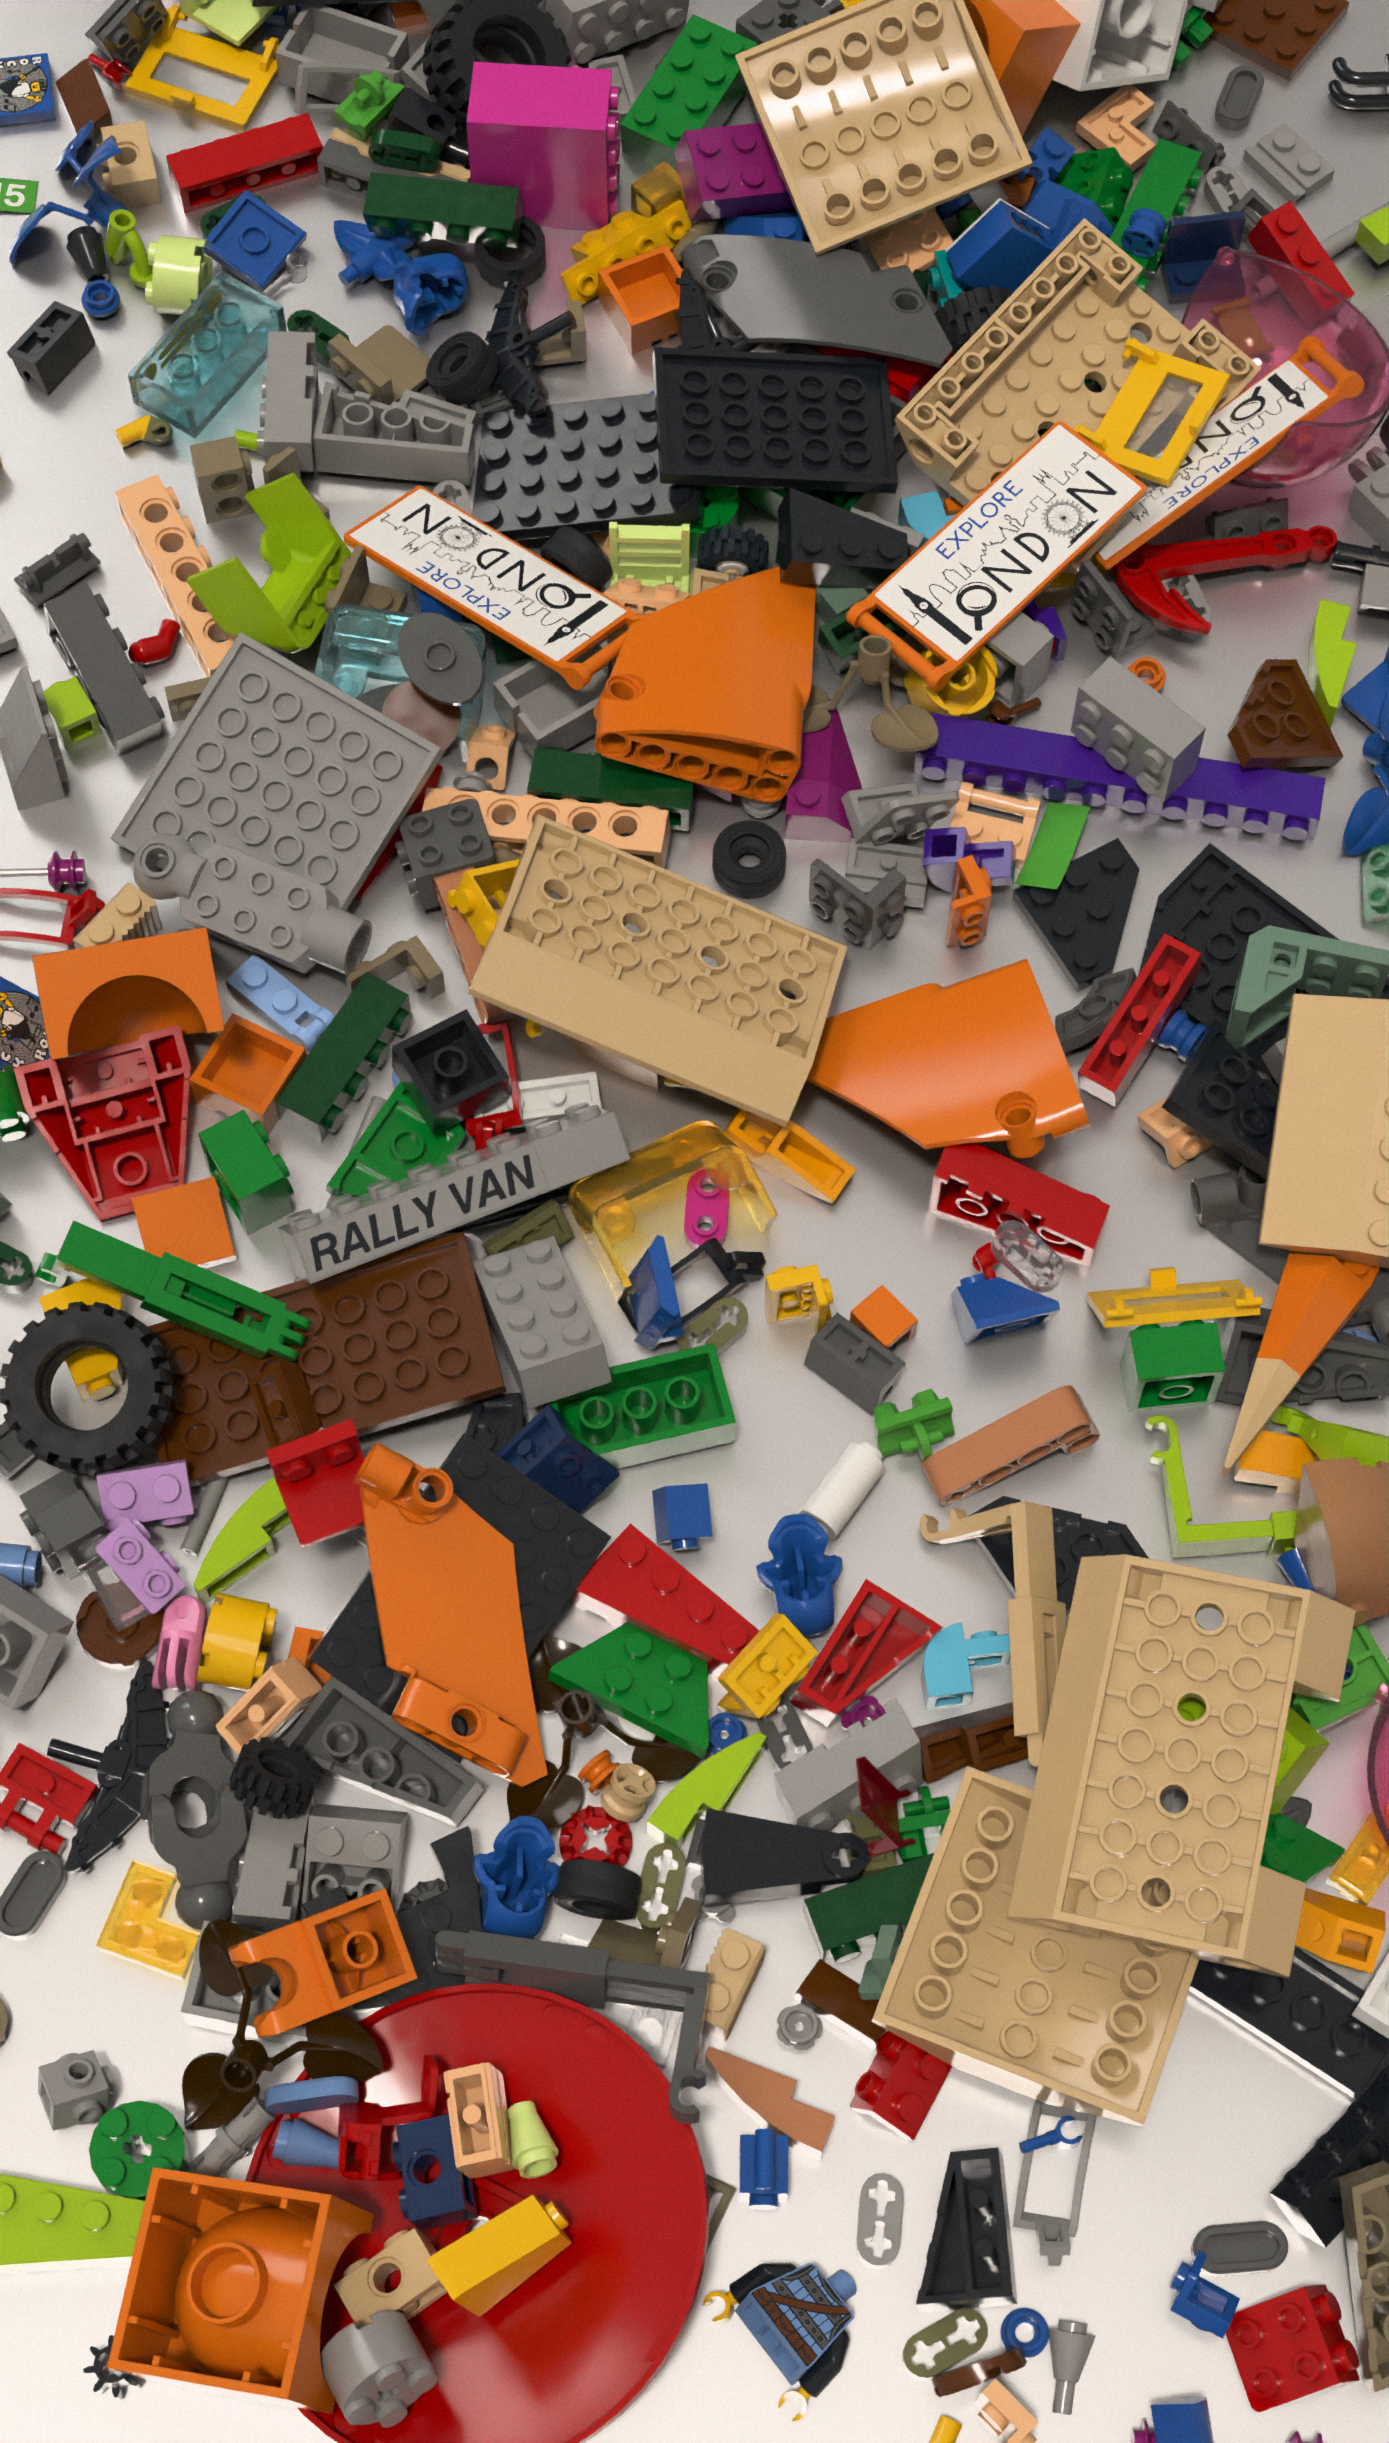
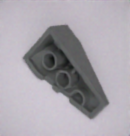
M1260 1307V1315L1227 1318L1221 1340L1225 1374L1215 1400L1238 1405L1243 1404L1271 1309ZM1340 1331L1283 1402L1298 1401L1299 1404L1314 1403L1313 1399L1341 1397L1346 1400L1389 1395V1346Z

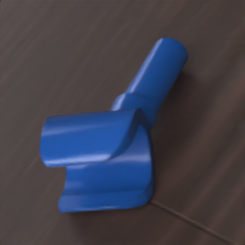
M1065 2116L1059 2120L1054 2130L1020 2142L1019 2148L1021 2152L1025 2154L1055 2144L1064 2149H1073L1079 2144L1083 2136H1078L1071 2140L1066 2139L1061 2134V2127L1075 2123L1076 2119L1071 2116Z

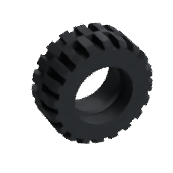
M458 0L432 30L431 37L426 41L424 53L427 57L423 60V73L430 77L425 83L429 94H434L437 98L435 104L452 113L457 118L456 128L461 126L467 130L473 64L476 62L473 42H487L501 48L512 58L515 64L569 67L567 65L572 61L569 47H564L563 44L566 38L561 28L556 29L552 23L555 19L548 11L544 14L537 8L539 3L536 1Z
M82 1301L68 1304V1309L60 1310L54 1307L44 1312L45 1319L39 1323L32 1320L23 1328L27 1335L22 1341L18 1342L14 1339L8 1349L13 1354L10 1364H2L0 1377L6 1379L5 1388L0 1389V1403L6 1405L7 1413L3 1416L8 1427L17 1433V1441L25 1449L34 1453L36 1458L45 1463L82 1475H96L97 1472L122 1469V1465L128 1462L135 1464L143 1459L144 1455L142 1452L149 1446L155 1448L162 1440L159 1433L164 1424L170 1426L174 1416L170 1412L172 1401H177L178 1388L173 1385L172 1378L176 1376L173 1362L166 1355L168 1350L163 1342L152 1333L150 1328L134 1316L104 1303L95 1302L93 1305H86ZM99 1348L109 1351L122 1362L127 1371L128 1391L123 1406L112 1420L97 1429L79 1430L66 1425L55 1414L51 1404V1385L58 1368L67 1358L80 1350Z

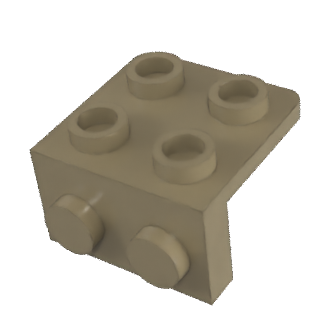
M390 325L383 326L357 347L340 333L328 341L330 352L329 364L332 371L353 390L371 394V400L391 405L392 401H400L405 389L415 392L428 382L426 369L430 359Z

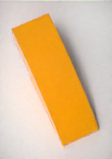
M738 1108L718 1137L735 1151L769 1173L831 1204L856 1170L790 1119L784 1127Z
M1261 1430L1236 1463L1234 1481L1276 1486L1275 1493L1299 1496L1303 1464L1321 1460L1302 1438Z

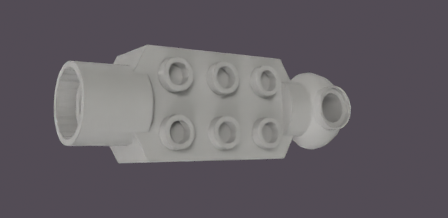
M167 833L152 836L141 844L134 855L132 864L133 878L140 891L153 899L163 901L179 897L181 917L196 929L206 927L208 934L304 974L319 963L349 975L357 969L358 964L362 962L367 952L372 935L371 922L340 909L339 899L323 885L218 842L213 843L197 855L192 845L184 838ZM168 856V866L163 871L156 872L157 862L161 858Z

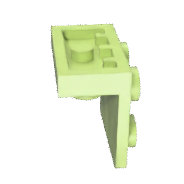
M180 0L183 14L236 46H240L279 7H252L251 0Z

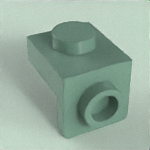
M881 1925L872 1958L866 1963L858 1989L862 2000H880L903 1938L899 1925Z

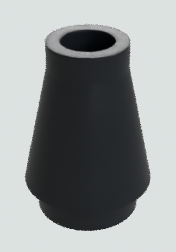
M82 226L72 230L67 236L68 243L66 248L85 276L87 284L95 280L108 281L109 275L106 269L102 235L92 226Z

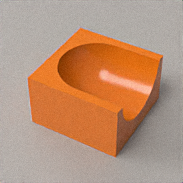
M963 0L1019 132L1023 137L1081 23L1055 0Z
M206 927L32 956L51 1060L66 1058L71 1054L139 1040L138 1035L178 1024H180L182 1035L225 1030Z
M153 2167L107 2368L158 2384L333 2414L335 2398L325 2381L320 2357V2331L324 2302L332 2274L341 2254L356 2236L362 2233L370 2234L374 2214L330 2194Z

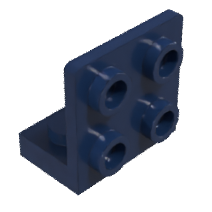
M1243 211L1221 212L1196 217L1185 216L1169 221L1160 268L1169 305L1242 297L1244 295L1245 283L1238 260V252L1246 220Z
M549 1404L496 1453L497 1456L579 1514L620 1475L614 1465L575 1439L559 1411Z

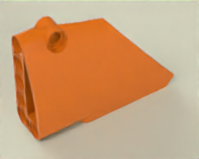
M780 566L710 588L632 623L628 628L611 675L607 679L593 711L594 717L597 720L596 751L602 756L760 802L772 803L781 800L786 795L801 764L803 711L807 705L812 684L816 584L780 582Z
M1027 958L946 987L934 983L924 984L826 1018L813 1065L806 1081L839 1096L875 1116L924 1149L967 1143L1005 1141L1008 1151L1012 1156L1028 1158L1038 1154L1046 1144L1044 1135L1050 1133L1052 1139L1090 1127L1073 1075Z

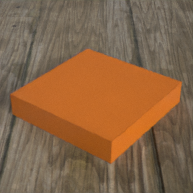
M215 1176L131 1198L146 1252L158 1257H162L163 1253L166 1252L202 1268L237 1260Z

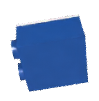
M999 198L945 250L953 266L951 273L962 286L967 287L969 285L973 288L997 286L998 289L1007 288L1011 290V293H1014L1053 252L1057 245L1049 227Z

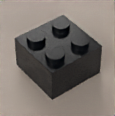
M467 1009L392 1046V1068L433 1135L508 1097L509 1076Z

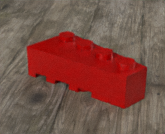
M978 1143L945 1146L934 1173L928 1211L1090 1267L1107 1220L1110 1205L1102 1202L1094 1195L1080 1192Z
M631 1523L593 1563L571 1595L572 1605L584 1611L588 1609L606 1618V1622L616 1627L628 1622L706 1661L707 1671L718 1677L759 1632L755 1626Z

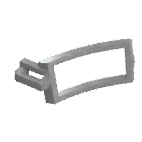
M302 63L298 65L294 112L298 114H331L340 105L306 104L309 73L340 72L370 75L376 70L387 78L388 81L400 83L401 71L350 63Z
M1035 2100L1027 2140L1037 2137L1041 2114L1062 2118L1071 2116L1076 2120L1087 2122L1078 2165L1070 2220L1024 2212L1034 2151L1025 2153L1023 2156L1013 2227L1036 2230L1040 2256H1047L1049 2266H1060L1062 2255H1070L1069 2236L1075 2237L1078 2230L1084 2182L1097 2116Z

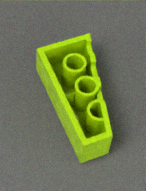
M0 2174V2273L24 2274L30 2273V2271H70L90 2267H128L131 2265L145 2201Z

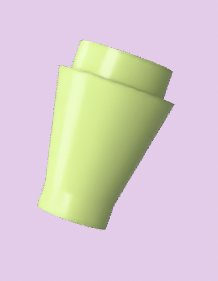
M522 2101L512 2105L507 2110L510 2121L512 2166L519 2170L521 2177L528 2179L550 2173L557 2166L556 2157L559 2150L538 2115L535 2103L532 2101Z

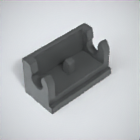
M838 1312L811 1339L804 1361L806 1367L871 1415L874 1413V1407L881 1404L887 1391L893 1392L906 1365L903 1360Z

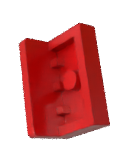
M887 2031L882 2035L877 2044V2054L868 2071L856 2083L855 2096L850 2103V2107L858 2113L870 2114L902 2138L914 2140L952 2066Z

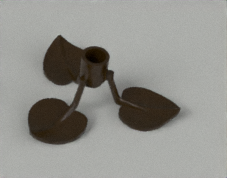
M546 1632L528 1658V1667L535 1707L546 1713L558 1711L565 1729L562 1733V1762L560 1768L557 1769L552 1762L545 1760L548 1775L523 1787L509 1782L507 1788L509 1822L518 1816H530L539 1819L550 1832L568 1823L572 1817L571 1813L577 1814L583 1802L584 1788L577 1778L566 1775L570 1767L572 1740L574 1738L590 1736L596 1731L598 1726L604 1727L627 1746L635 1747L632 1753V1763L645 1768L653 1776L656 1783H669L683 1777L702 1758L655 1735L652 1742L634 1739L626 1735L611 1723L605 1714L597 1713L589 1694L581 1690L569 1691L547 1680L553 1665L582 1649V1647ZM710 1741L706 1754L709 1752L711 1747Z
M222 1919L211 1920L201 1936L199 1946L201 1972L206 1983L218 1995L228 1997L242 1991L243 2000L236 2035L232 2039L234 2047L229 2055L226 2056L214 2052L200 2054L191 2060L184 2071L182 2094L185 2107V2129L205 2130L219 2128L223 2124L227 2126L254 2096L260 2098L261 2090L257 2081L264 2071H273L276 2065L299 2051H306L303 2065L311 2079L345 2076L354 2078L358 2081L359 2085L366 2079L381 2073L383 2070V2059L373 2037L358 2022L341 2014L329 2013L310 2021L306 2028L307 2041H298L272 2058L268 2057L266 2049L260 2042L246 2040L245 2031L252 2001V1990L250 1987L265 1985L271 1978L274 1970L262 1963H252L239 1968L234 1966L228 1953L229 1947L257 1937L260 1934L248 1927Z

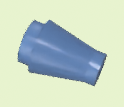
M297 2118L294 2119V2122L282 2119L272 2158L283 2160L282 2165L329 2167L338 2170V2139Z

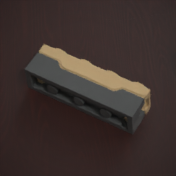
M336 127L317 159L321 186L361 199H366L370 172L471 183L470 170L460 165H452L440 160L437 169L430 173L379 165L368 154L371 138L361 142L350 136L347 131Z

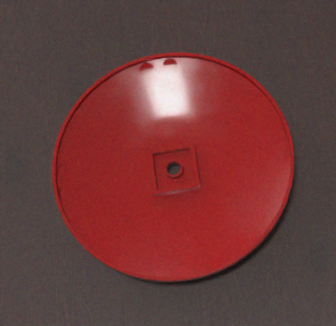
M502 1983L461 1984L433 1989L384 2007L358 2022L373 2037L383 2059V2070L381 2073L366 2079L358 2085V2102L373 2103L375 2108L422 2102L424 2055H432L438 2067L436 2104L432 2117L449 2114L447 2099L450 2096L446 2093L443 2073L448 2070L490 2062L495 2069H498L503 2074L507 2109L522 2101H532L535 2103L538 2115L559 2150L556 2157L557 2166L553 2171L544 2176L530 2179L521 2177L518 2169L472 2178L478 2218L422 2231L410 2223L409 2218L405 2219L401 2212L399 2191L405 2189L402 2171H400L398 2180L360 2181L343 2177L339 2168L336 2170L329 2167L282 2165L283 2160L272 2158L282 2119L294 2122V2119L297 2118L338 2139L339 2107L292 2114L274 2113L277 2118L263 2131L245 2181L330 2194L374 2214L370 2234L362 2233L347 2245L332 2274L322 2313L320 2355L327 2343L339 2331L354 2322L334 2284L344 2278L343 2273L350 2265L364 2258L370 2260L385 2249L384 2243L391 2236L402 2230L410 2231L413 2228L417 2229L429 2238L436 2252L470 2233L477 2222L481 2220L490 2221L531 2195H534L545 2205L553 2201L569 2222V2225L563 2230L572 2243L480 2317L453 2301L447 2292L408 2320L433 2366L438 2381L432 2389L423 2393L415 2402L407 2407V2416L398 2424L387 2428L382 2427L380 2422L368 2425H350L336 2400L333 2414L300 2408L298 2410L325 2435L338 2443H584L621 2416L647 2389L666 2363L681 2337L695 2304L704 2272L709 2238V2199L704 2163L692 2124H683L672 2118L668 2108L671 2083L655 2061L629 2035L602 2015L558 1994L528 1986ZM304 2069L294 2082L311 2080V2078ZM402 2124L382 2126L379 2162L395 2163L392 2147L393 2143L398 2141L396 2126ZM347 2140L346 2163L355 2162L356 2143ZM440 2162L433 2163L426 2169L424 2173L425 2184L432 2183L439 2177L441 2172ZM400 2270L393 2271L386 2278L384 2284L386 2293L394 2291L401 2282Z

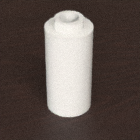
M861 1442L860 1445L850 1443L799 1514H807L813 1517L825 1530L828 1538L835 1539L884 1472L885 1465L881 1461L883 1458L881 1452L867 1442Z

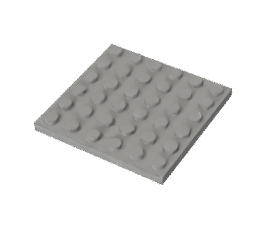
M240 632L110 839L134 854L143 842L152 836L165 833L184 838L192 845L197 855L213 843L218 842L325 886L339 899V908L346 911L440 761L444 751L434 743ZM169 857L161 858L157 862L156 867L163 871L168 866Z

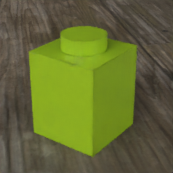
M76 676L66 681L56 682L43 691L55 732L65 750L102 734L97 712Z

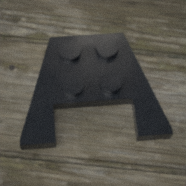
M469 1826L429 1844L449 1889L395 1915L418 1979L381 1993L390 2004L433 1989L465 1984L466 1976L444 1973L437 1968L435 1936L442 1930L469 1933L470 1930L482 1932L477 1879L473 1871V1843ZM339 1886L303 1903L302 1907L311 1916L345 1903L348 1899L342 1886ZM347 1947V1953L351 1957V1950Z

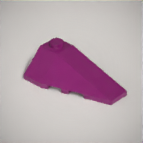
M837 708L829 711L831 721L826 728L815 732L802 733L800 768L787 791L784 839L850 843V839L854 838L841 797L848 791L862 789V785Z

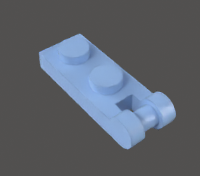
M255 953L226 979L227 988L288 1039L304 1047L306 1053L312 1050L317 1039L335 1017L329 1010L317 1005ZM306 1018L311 1021L306 1028L299 1026Z

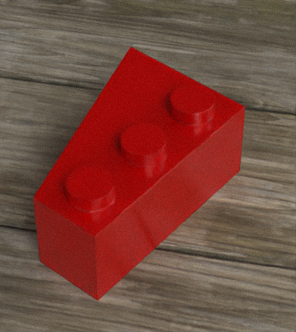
M866 1579L790 1702L828 1727L928 1646L933 1637L943 1627Z

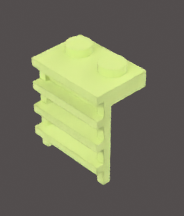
M609 522L610 565L613 570L610 587L618 582L619 579L633 578L640 580L641 585L655 587L660 584H671L679 587V591L689 592L690 524H682V526L618 525L617 522Z

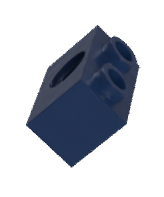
M449 2114L397 2125L398 2141L393 2143L392 2150L395 2165L398 2171L403 2173L405 2189L399 2191V2203L403 2217L405 2219L409 2218V2222L422 2231L477 2219L472 2178H468L464 2173L456 2169ZM440 2162L441 2172L439 2177L434 2182L425 2184L424 2173L431 2164Z

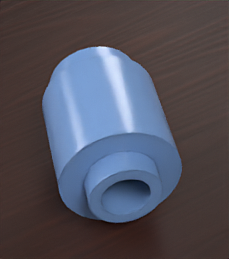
M0 1543V1574L24 1590L27 1586L37 1587L42 1568L41 1551H33L29 1545Z

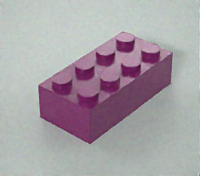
M760 123L686 130L673 152L690 221L795 210Z

